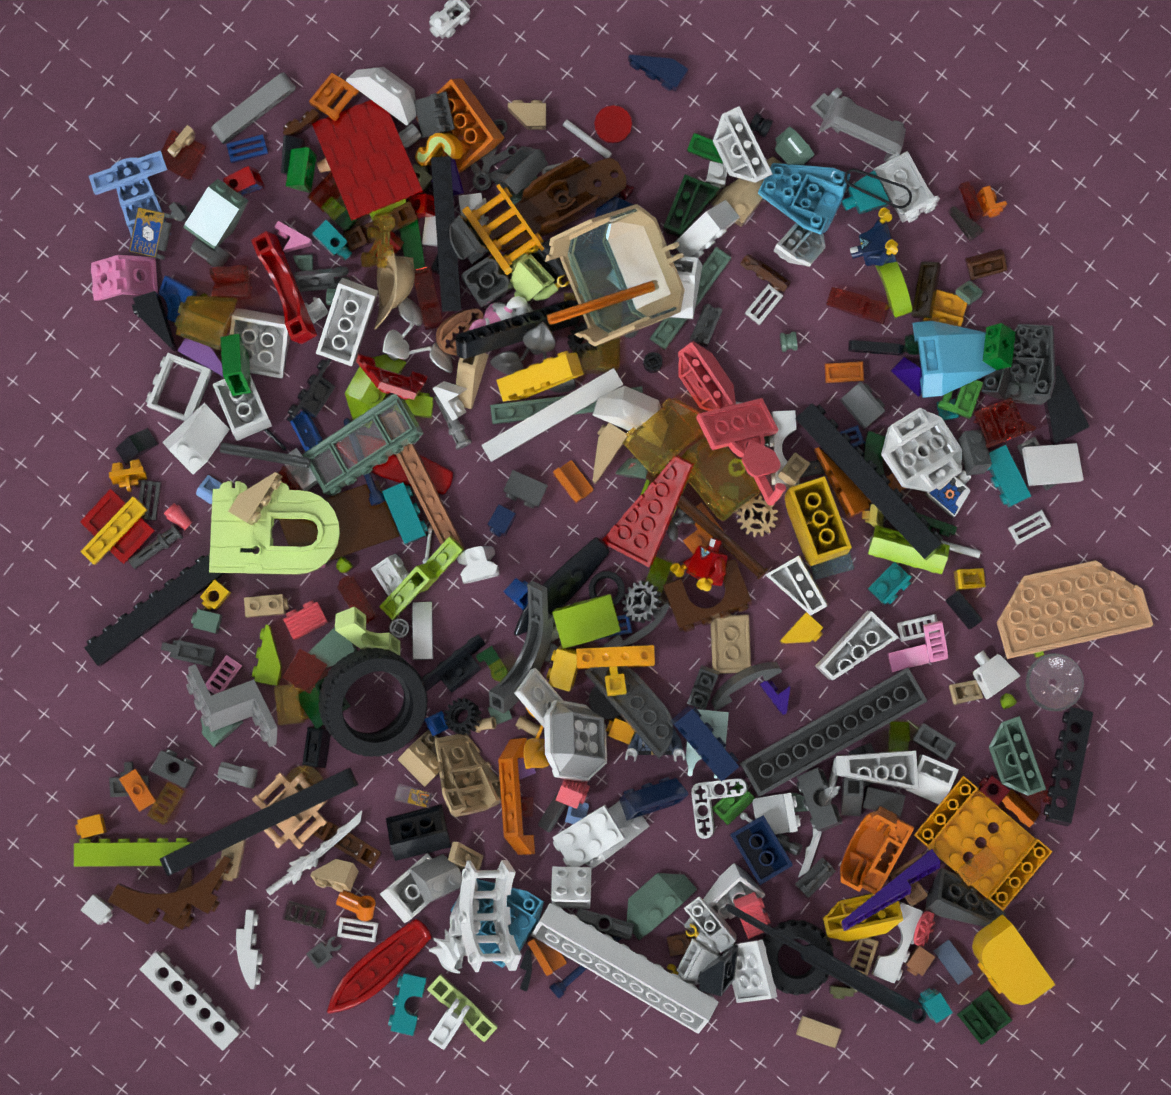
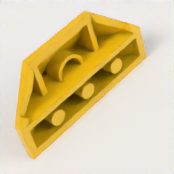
M875 894L838 901L823 918L827 937L849 942L886 934L903 921L900 903L897 901L844 931L842 920Z

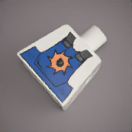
M962 470L957 477L950 479L931 492H926L925 495L953 518L957 515L971 491L965 486L971 479V476H967L966 471Z

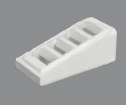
M936 614L897 623L901 642L924 637L920 622L923 621L924 625L928 624L927 620L930 619L931 623L938 622ZM912 623H915L918 634L914 635ZM904 625H908L910 636H906Z

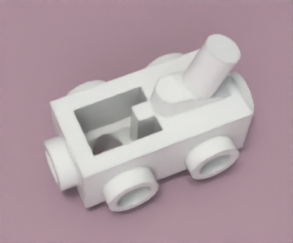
M449 0L441 12L437 11L430 17L429 24L431 28L429 30L436 38L438 36L442 39L444 37L450 38L456 32L455 28L459 24L463 26L470 20L469 15L471 13L469 9L471 7L465 0ZM455 11L461 12L458 17L454 16Z

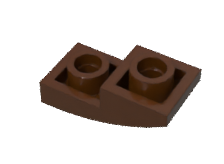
M312 109L310 112H305L301 118V123L295 118L292 122L288 121L283 128V135L294 137L301 134L320 118L319 113Z

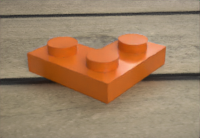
M702 502L696 506L723 531ZM695 523L697 530L683 540L692 554L695 553L697 546H708L711 538H713L697 523Z

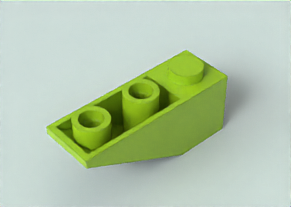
M265 625V628L261 629L260 639L262 640V645L257 648L256 658L259 660L257 666L253 668L252 677L255 678V682L279 686L283 667L271 626Z

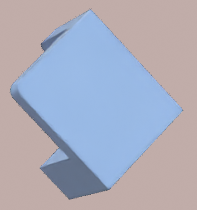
M579 803L577 809L569 806L565 822L575 824L586 817L589 804L583 803L582 805Z

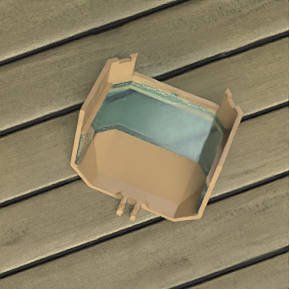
M635 204L589 219L550 239V253L546 256L545 262L560 257L578 304L652 281L654 283L655 291L583 314L588 329L574 335L587 339L589 344L598 346L681 312L685 289L674 261L683 258L684 255L683 253H678L671 257L669 250L678 248L680 246L679 242L667 246L656 218L639 205Z

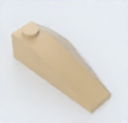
M773 156L766 160L769 168L772 163H781ZM739 178L723 188L711 205L716 206L726 200L740 216L735 223L742 227L764 199L758 194L764 179L754 183Z

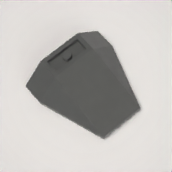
M1018 324L1014 330L1016 334L1012 367L996 370L986 375L981 392L1007 403L1042 405L1051 398L1056 382L1054 327L1049 325Z

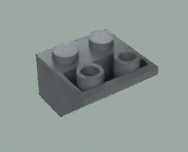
M860 381L840 399V402L865 430L885 412V405L879 398L875 399L871 394L873 391L866 383L863 384Z

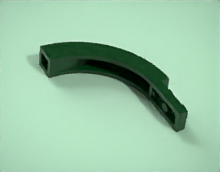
M868 431L864 443L863 452L865 455L863 457L867 462L871 460L878 467L876 471L881 476L884 474L881 453L886 437ZM915 512L919 518L923 516L930 524L928 528L930 530H938L939 534L945 537L955 535L956 526Z

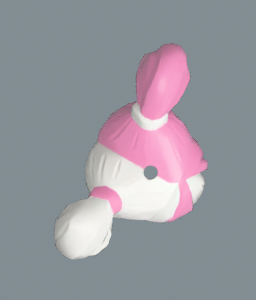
M520 296L511 298L507 304L495 302L487 307L483 319L474 321L469 330L533 311L525 298Z

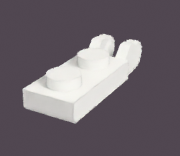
M457 998L450 1009H447L428 1038L429 1041L443 1050L458 1030L470 1008L466 1005L462 1009L460 1016L453 1011L457 1008L460 1001Z

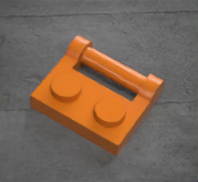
M331 73L309 100V103L336 121L339 118V113L351 98L359 93V90ZM343 90H347L346 94L342 97V99L338 102L334 109H331V105L335 102V100L339 97Z

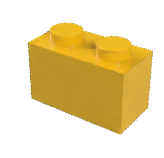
M560 645L557 650L553 651L551 661L554 662L552 668L548 670L546 679H549L548 683L552 687L570 692L574 687L578 671L576 650L572 648L563 649L562 645Z

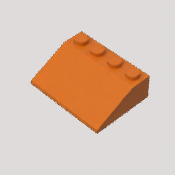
M463 78L450 79L437 92V94L447 92L455 129L443 133H451L457 137L462 145L461 159H455L459 173L491 152L505 139ZM445 151L442 153L443 157L449 156Z

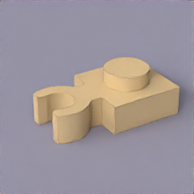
M187 125L175 139L176 141L168 148L167 151L174 158L182 147L189 146L194 141V135L196 134L194 130Z

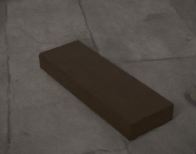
M921 262L911 315L913 318H932L941 268L939 262Z

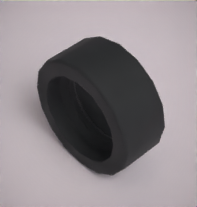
M602 571L596 574L590 581V598L598 597L595 587L599 580L609 578L614 580L618 586V593L612 599L615 606L622 600L625 593L624 583L616 573Z

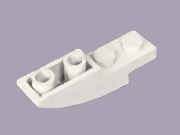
M254 909L246 910L244 928L236 929L238 961L250 989H255L257 985H260L261 973H258V965H262L263 959L260 949L252 948L253 945H256L257 934H254V926L258 925L259 915L256 914Z

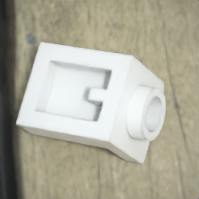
M710 161L706 183L718 188H724L727 176L724 164Z

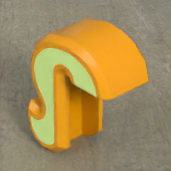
M435 133L427 140L426 147L418 148L415 159L421 166L432 165L431 158L440 157L444 151L452 159H461L463 154L462 145L457 137L451 133Z

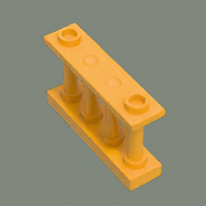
M498 184L496 187L501 192L477 210L471 211L467 206L462 212L502 270L508 275L513 271L510 265H512L515 259L535 245L543 251L544 247L541 244L544 241L538 232L536 234L532 232L510 200L512 195L507 187L503 189ZM503 200H506L511 207L508 211L488 225L484 224L482 226L478 220L481 219L483 214ZM516 214L521 224L500 239L492 241L489 237L492 234L491 231ZM527 230L532 239L508 256H502L499 251L502 249L501 247Z
M654 645L576 649L578 670L594 667H648L655 665Z

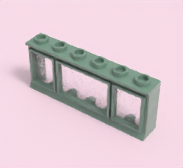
M392 394L302 454V456L311 459L310 469L322 488L323 493L333 496L340 493L341 488L355 483L359 476L370 473L377 464L381 465L388 461V457L392 454H398L404 450L406 445L417 442L424 433L405 399Z

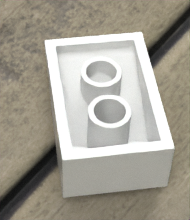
M204 403L162 443L192 474H195L209 460L230 429Z
M426 853L409 869L418 866L426 861H429L432 858L429 856L428 853ZM409 869L380 893L404 923L411 920L428 905L425 904Z

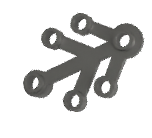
M503 119L494 121L496 126L502 125L504 127L500 131L504 135L508 129L507 123ZM497 145L491 152L481 158L484 163L482 170H480L476 162L470 166L474 173L473 185L477 190L485 191L491 186L492 179L490 176L495 172L489 173L491 166L511 157L512 155L508 151L510 149L517 151L515 146H509L507 150L495 155ZM482 178L486 180L483 185L479 184V180Z

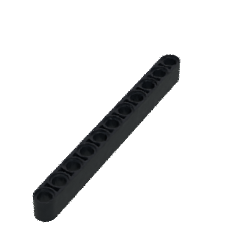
M350 767L180 848L159 860L166 875L170 876L359 784Z

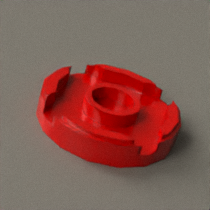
M615 105L606 106L596 115L594 122L595 132L606 143H620L631 132V117L622 107Z

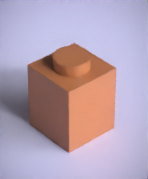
M916 946L905 963L908 966L907 971L914 976L918 974L923 976L935 959V956L922 947Z

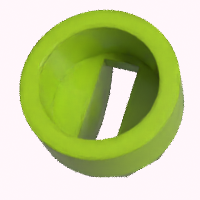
M340 557L336 563V568L340 573H347L353 567L352 563L344 557Z
M1005 693L1000 698L1003 709H1008L1017 703L1015 697L1009 693Z

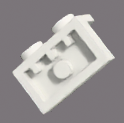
M396 554L385 558L371 568L388 596L410 574L403 566L402 559Z

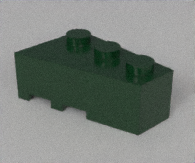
M685 174L663 226V231L680 237L718 195L720 188Z

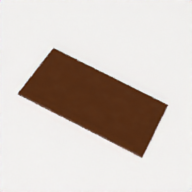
M374 481L377 490H380V492L382 493L379 481ZM367 484L324 498L335 511L340 527L338 546L328 561L399 537L387 502L384 501L378 505L371 506L369 501L370 491ZM279 519L288 546L305 547L312 545L317 540L318 529L314 521L308 519Z

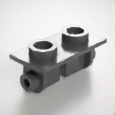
M822 857L795 885L809 898L836 871Z

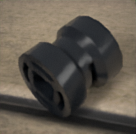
M756 112L749 127L751 131H757L760 136L765 138L773 124V120L765 119Z
M656 352L648 353L644 358V369L649 373H657L662 367V357Z

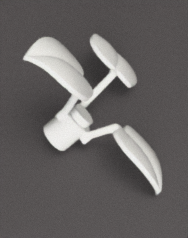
M406 298L398 308L404 320L410 322V325L402 335L396 330H390L384 340L383 352L387 353L392 360H397L398 358L405 360L410 354L430 351L431 360L439 368L452 373L451 356L444 353L437 343H434L432 347L428 346L409 351V344L403 338L413 328L414 324L416 326L422 325L423 316L419 307L412 300Z

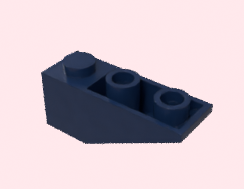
M640 55L628 56V62H630L629 65L637 71L641 69L649 79L653 81L655 79L662 83L661 86L668 91L672 89L676 92L688 74V68L672 58Z

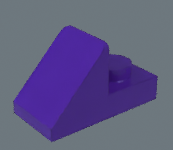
M763 681L759 684L782 715L786 714L790 686L777 694L776 691L778 689L772 681Z

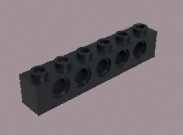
M1070 707L1067 712L1064 711L1062 723H1065L1064 729L1060 730L1058 741H1061L1060 748H1057L1055 752L1057 764L1051 772V778H1054L1053 784L1049 786L1047 796L1050 797L1049 804L1045 805L1043 815H1046V822L1067 827L1072 824L1093 718V712L1075 707ZM1071 725L1077 726L1079 733L1072 732ZM1068 743L1075 746V752L1068 750ZM1063 763H1070L1072 769L1066 770L1063 766ZM1060 780L1067 782L1068 789H1063L1060 786ZM1056 799H1061L1064 802L1063 808L1057 806Z

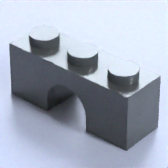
M816 768L797 776L799 781L797 782V787L804 795L805 800L803 802L807 811H810L812 816L810 821L813 828L823 832L842 824L843 821L837 805L829 804L823 807L819 802L820 793L824 789L829 788L823 769Z

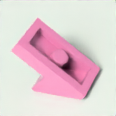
M279 221L274 227L278 231V236L285 240L290 238L283 249L285 253L309 247L313 243L310 238Z

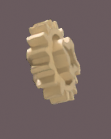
M760 495L758 500H755L754 496H751L750 502L745 499V506H739L742 512L736 513V515L741 516L737 520V523L743 524L740 529L746 528V535L753 532V537H756L757 533L763 537L764 531L769 534L771 532L769 527L775 528L776 526L772 522L778 520L777 517H774V514L778 511L772 510L774 505L769 506L765 500L762 501ZM753 504H761L764 507L756 508ZM747 509L749 518L745 521L744 514ZM753 512L762 514L760 517L761 521L753 519ZM769 512V513H770V520H769V523L767 524V522H766V520H765V516H766V514ZM752 524L759 525L761 529H754L750 526Z

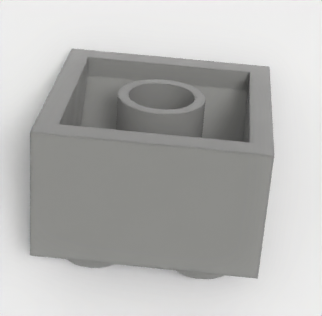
M444 854L409 869L425 904L431 903L461 888L462 874L459 868L454 863L448 861Z

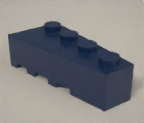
M687 706L670 721L722 782L739 768L736 763L739 760L732 752L728 753L724 747L727 745L720 737L716 738L713 735V728L708 722L704 723L700 719L702 716L695 707Z

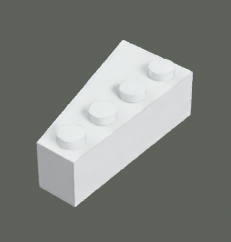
M867 610L815 667L829 680L833 681L899 637L872 611Z
M916 751L836 756L837 776L904 789L919 790Z

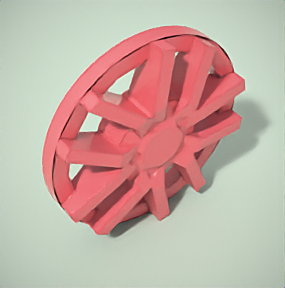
M925 911L920 917L914 933L915 945L924 947L925 943L928 942L929 933L933 932L931 927L935 924L933 921L934 913Z

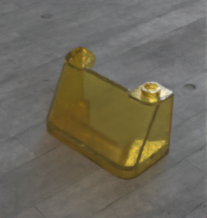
M669 397L661 404L663 407L637 429L633 427L626 433L627 439L623 442L654 477L675 456L692 442H696L704 434L696 419L697 415L702 412L677 398L671 399Z
M706 437L687 449L681 456L694 463L688 477V482L721 521L727 520L761 493L754 477L746 472L727 447L712 450Z

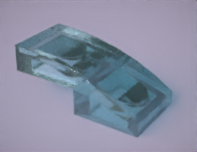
M849 552L846 555L813 565L811 569L814 580L853 570L854 566Z

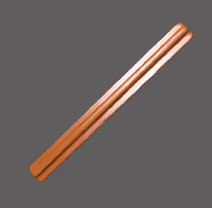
M652 281L549 314L547 315V320L552 325L655 291V286Z

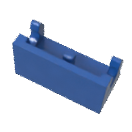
M304 410L300 411L290 421L305 452L323 441L311 416Z

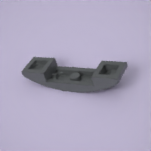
M666 603L660 607L661 610H656L657 617L653 616L655 621L623 641L621 636L618 635L604 644L603 647H625L644 638L662 621L668 611L669 604Z
M766 662L753 665L738 672L728 679L713 696L711 703L714 709L717 711L732 702L730 694L758 677L763 676L764 680L767 681L781 673L782 670L777 662Z

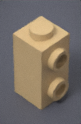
M283 594L244 598L245 617L247 618L286 614L285 610L289 609L288 599L284 598Z
M246 840L222 850L221 858H217L215 867L224 855L233 858L231 863L234 865L228 875L224 874L223 880L233 881V878L239 877Z

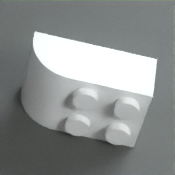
M251 375V393L232 396L225 379L213 383L229 426L237 441L272 427Z

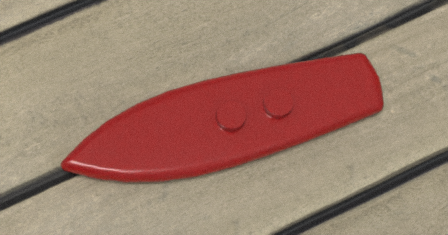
M356 434L365 458L386 445L384 439ZM349 436L335 444L339 451L355 464L358 463ZM396 454L389 456L388 461L385 463L377 464L372 468L371 473L411 486ZM419 455L438 494H446L452 484L453 472Z
M414 919L362 957L346 973L336 987L327 1013L341 1012L367 1001L390 983L432 938L427 926L420 920Z

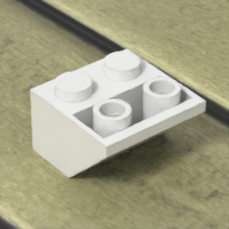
M920 755L917 761L919 790L906 789V791L940 804L949 793L958 769L928 756Z

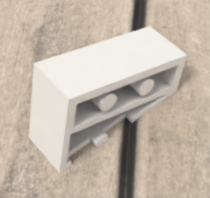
M724 200L706 211L674 242H679L680 245L676 249L683 253L685 257H701L704 254L703 250L710 248L715 243L714 240L727 232L726 230L740 216Z
M797 556L766 574L769 579L809 615H813L829 606L801 556Z

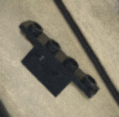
M321 359L316 366L318 371L316 374H312L306 382L309 385L306 389L303 388L297 396L298 402L296 405L293 403L287 411L289 414L286 419L287 421L293 420L300 409L313 418L317 417L336 387L322 377L332 359Z
M479 634L470 638L464 646L455 650L449 658L440 662L434 670L422 677L426 691L439 681H442L452 693L481 670L472 657L474 653L486 644Z

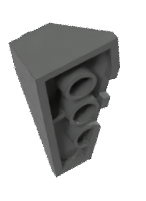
M943 868L939 870L927 894L925 910L944 918L985 927L1002 914L1006 915L1005 912L991 901L980 897L976 893L977 890L975 888H969L964 884L960 876Z

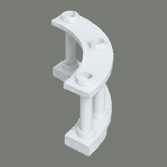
M501 860L497 870H476L473 863L467 861L465 869L462 871L458 921L461 925L468 962L475 972H479L482 962L503 961L509 971H516L522 956L516 945L514 935H510L508 925L511 924L510 907H507V895H511L512 883L516 873L508 860ZM477 878H496L495 888L492 891H474ZM473 899H493V913L473 914ZM473 921H493L496 935H476ZM478 943H496L501 953L483 954Z

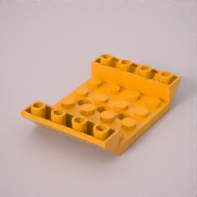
M962 776L914 834L929 850L933 849L939 859L1002 911L1053 852L989 800L964 776ZM992 822L998 825L996 833L988 831V825ZM979 837H983L986 841L983 848H978L975 844L976 839ZM966 852L973 854V860L970 863H966L963 860V855Z

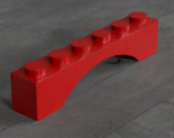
M266 231L251 239L256 254L269 273L280 297L284 311L285 326L291 340L303 344L316 337L317 333L277 235Z

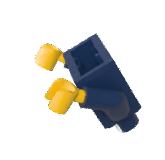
M885 207L881 208L878 213L881 219H878L867 232L859 235L860 245L850 248L852 259L863 256L867 266H883L885 263L897 262L895 254L898 252V243L892 239L888 224L885 223L892 220V214Z

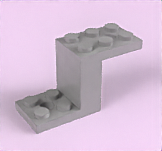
M196 664L188 667V675H186L188 684H186L189 694H193L195 698L194 704L198 711L201 710L203 714L201 718L205 727L208 726L210 731L213 732L252 717L256 726L259 725L261 729L260 736L263 742L266 741L269 747L276 745L277 725L255 680L211 696Z

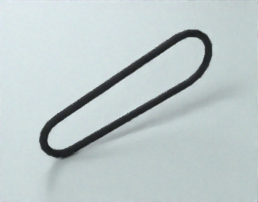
M854 168L849 169L845 173L844 179L847 185L895 208H906L912 201V193L905 185ZM855 171L902 187L909 193V201L903 206L895 205L849 183L847 175Z

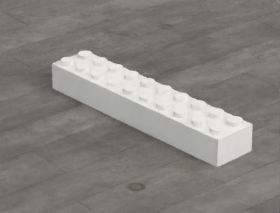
M551 903L548 905L531 934L537 940L698 1034L708 1023L719 1003L712 995L699 991L695 985L688 984L681 980L678 975L665 971L661 965L653 964L645 956L636 954L628 946L619 944L611 936L602 934L594 926L580 921L577 916L566 913L558 905Z

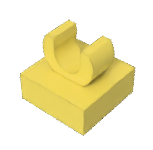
M871 504L870 511H862V519H865L866 523H870L874 528L876 525L883 527L884 515L874 504Z

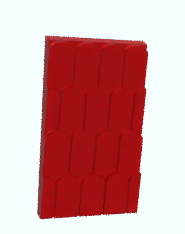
M371 99L340 112L339 118L336 121L327 117L312 123L351 221L370 214L373 221L392 212L394 208L405 204L406 198L423 192L390 113Z

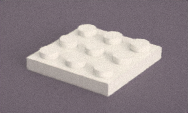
M763 939L735 943L724 950L725 952L733 945H738L735 980L732 982L737 1003L777 997L776 986L773 981L771 966L768 962Z

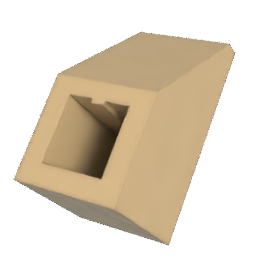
M513 100L512 103H508V111L527 130H546V103H542L540 100H533L531 103Z
M335 859L311 872L310 876L319 887L326 888L328 886L339 892H343V890L351 892L359 871L353 863Z

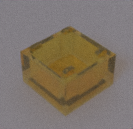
M300 684L274 687L278 725L305 723V719H308V716L304 715V710L299 702V694L305 690Z

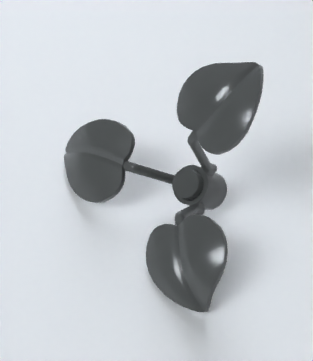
M542 322L525 333L523 342L527 348L521 357L514 351H504L494 356L490 363L500 372L511 375L523 369L524 365L521 361L525 359L530 350L536 355L543 353V359H547L546 352L553 350L555 347L554 336L547 325ZM575 379L549 390L558 393L572 391L576 388Z

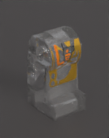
M398 784L394 801L429 808L433 793Z

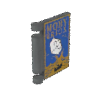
M138 207L129 252L164 260L165 256L158 254V250H167L172 223L164 222L165 217L173 219L172 215Z

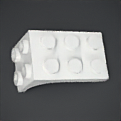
M908 151L874 168L877 176L905 185L911 191V203L906 208H895L902 223L905 221L910 223L918 219L922 212L927 214L938 205L939 196H934L931 193ZM880 180L891 203L903 206L909 201V193L906 189Z
M620 801L610 807L608 810L626 838L585 864L591 868L596 867L650 827L643 816L627 821Z
M604 805L552 838L557 851H561L566 866L580 867L626 837L607 806Z
M552 866V904L558 905L561 908L590 909L591 867Z

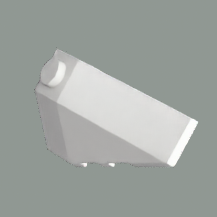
M733 863L720 875L703 900L725 920L728 917L729 919L736 917L725 910L727 904L735 907L734 899L744 897L752 892H755L757 898H763L765 893L745 870ZM691 917L684 925L685 928L694 932V928L689 925L693 923L696 925L699 933H704Z

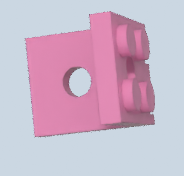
M115 255L91 263L94 301H101L122 294L144 295L153 291L158 294L156 259L153 257ZM137 271L141 274V281L137 278Z

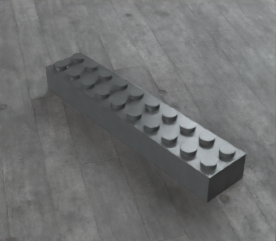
M905 668L739 764L757 796L760 797L927 702V699L909 668Z

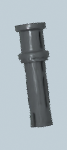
M172 524L170 529L163 534H158L154 542L128 559L134 569H137V567L163 548L168 549L170 544L177 539H182L183 536L178 528Z

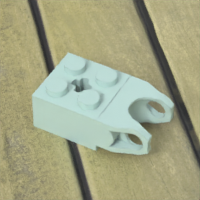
M697 709L702 715L700 719L704 723L708 722L713 728V735L716 738L720 737L726 744L729 712ZM686 741L687 776H692L695 764L702 758Z

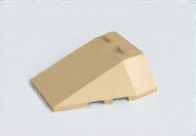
M456 734L435 739L442 794L450 813L454 817L482 812L501 803L500 776L497 777L490 768L492 765L484 761L479 754L481 751L467 734Z

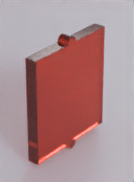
M299 649L282 678L294 684L295 688L299 687L310 694L327 664L317 659L316 655H310L304 650Z

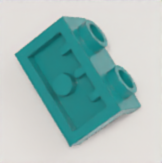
M893 562L868 590L883 605L887 602L891 604L898 597L896 593L900 589L904 591L911 584L909 580L912 576L908 575L896 562Z

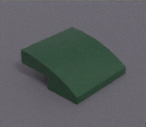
M989 988L957 1013V1016L981 1045L1013 1020Z

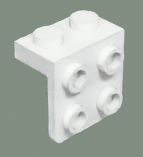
M791 793L753 799L755 819L764 815L774 834L798 831L797 827H800L799 815H795L794 812L797 802L796 797L792 796Z

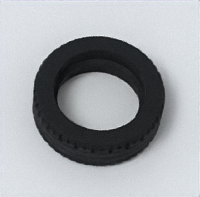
M382 648L360 649L341 658L329 670L328 675L325 676L319 692L320 717L327 731L346 750L366 757L384 756L403 748L419 732L418 730L425 720L424 717L428 707L426 687L416 669L400 655ZM383 671L393 675L400 682L404 691L403 704L397 717L385 728L372 733H361L351 728L342 713L343 700L350 686L357 679L371 672Z

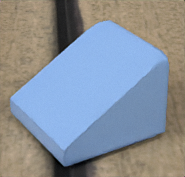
M208 475L198 487L196 495L212 504L213 489H219L222 483Z

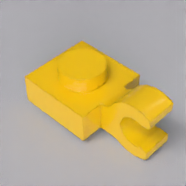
M609 667L610 675L605 676L607 696L626 694L624 674H618L617 667Z

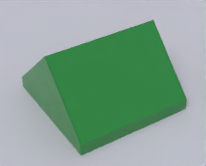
M310 148L291 149L286 187L312 193L317 155Z

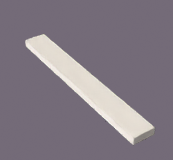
M613 368L481 446L490 461L493 462L596 402L599 397L623 386V383Z

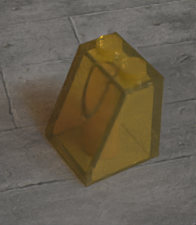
M188 296L185 303L181 302L178 309L180 315H178L175 326H177L176 335L220 350V337L226 336L229 331L232 314L235 311L238 299Z

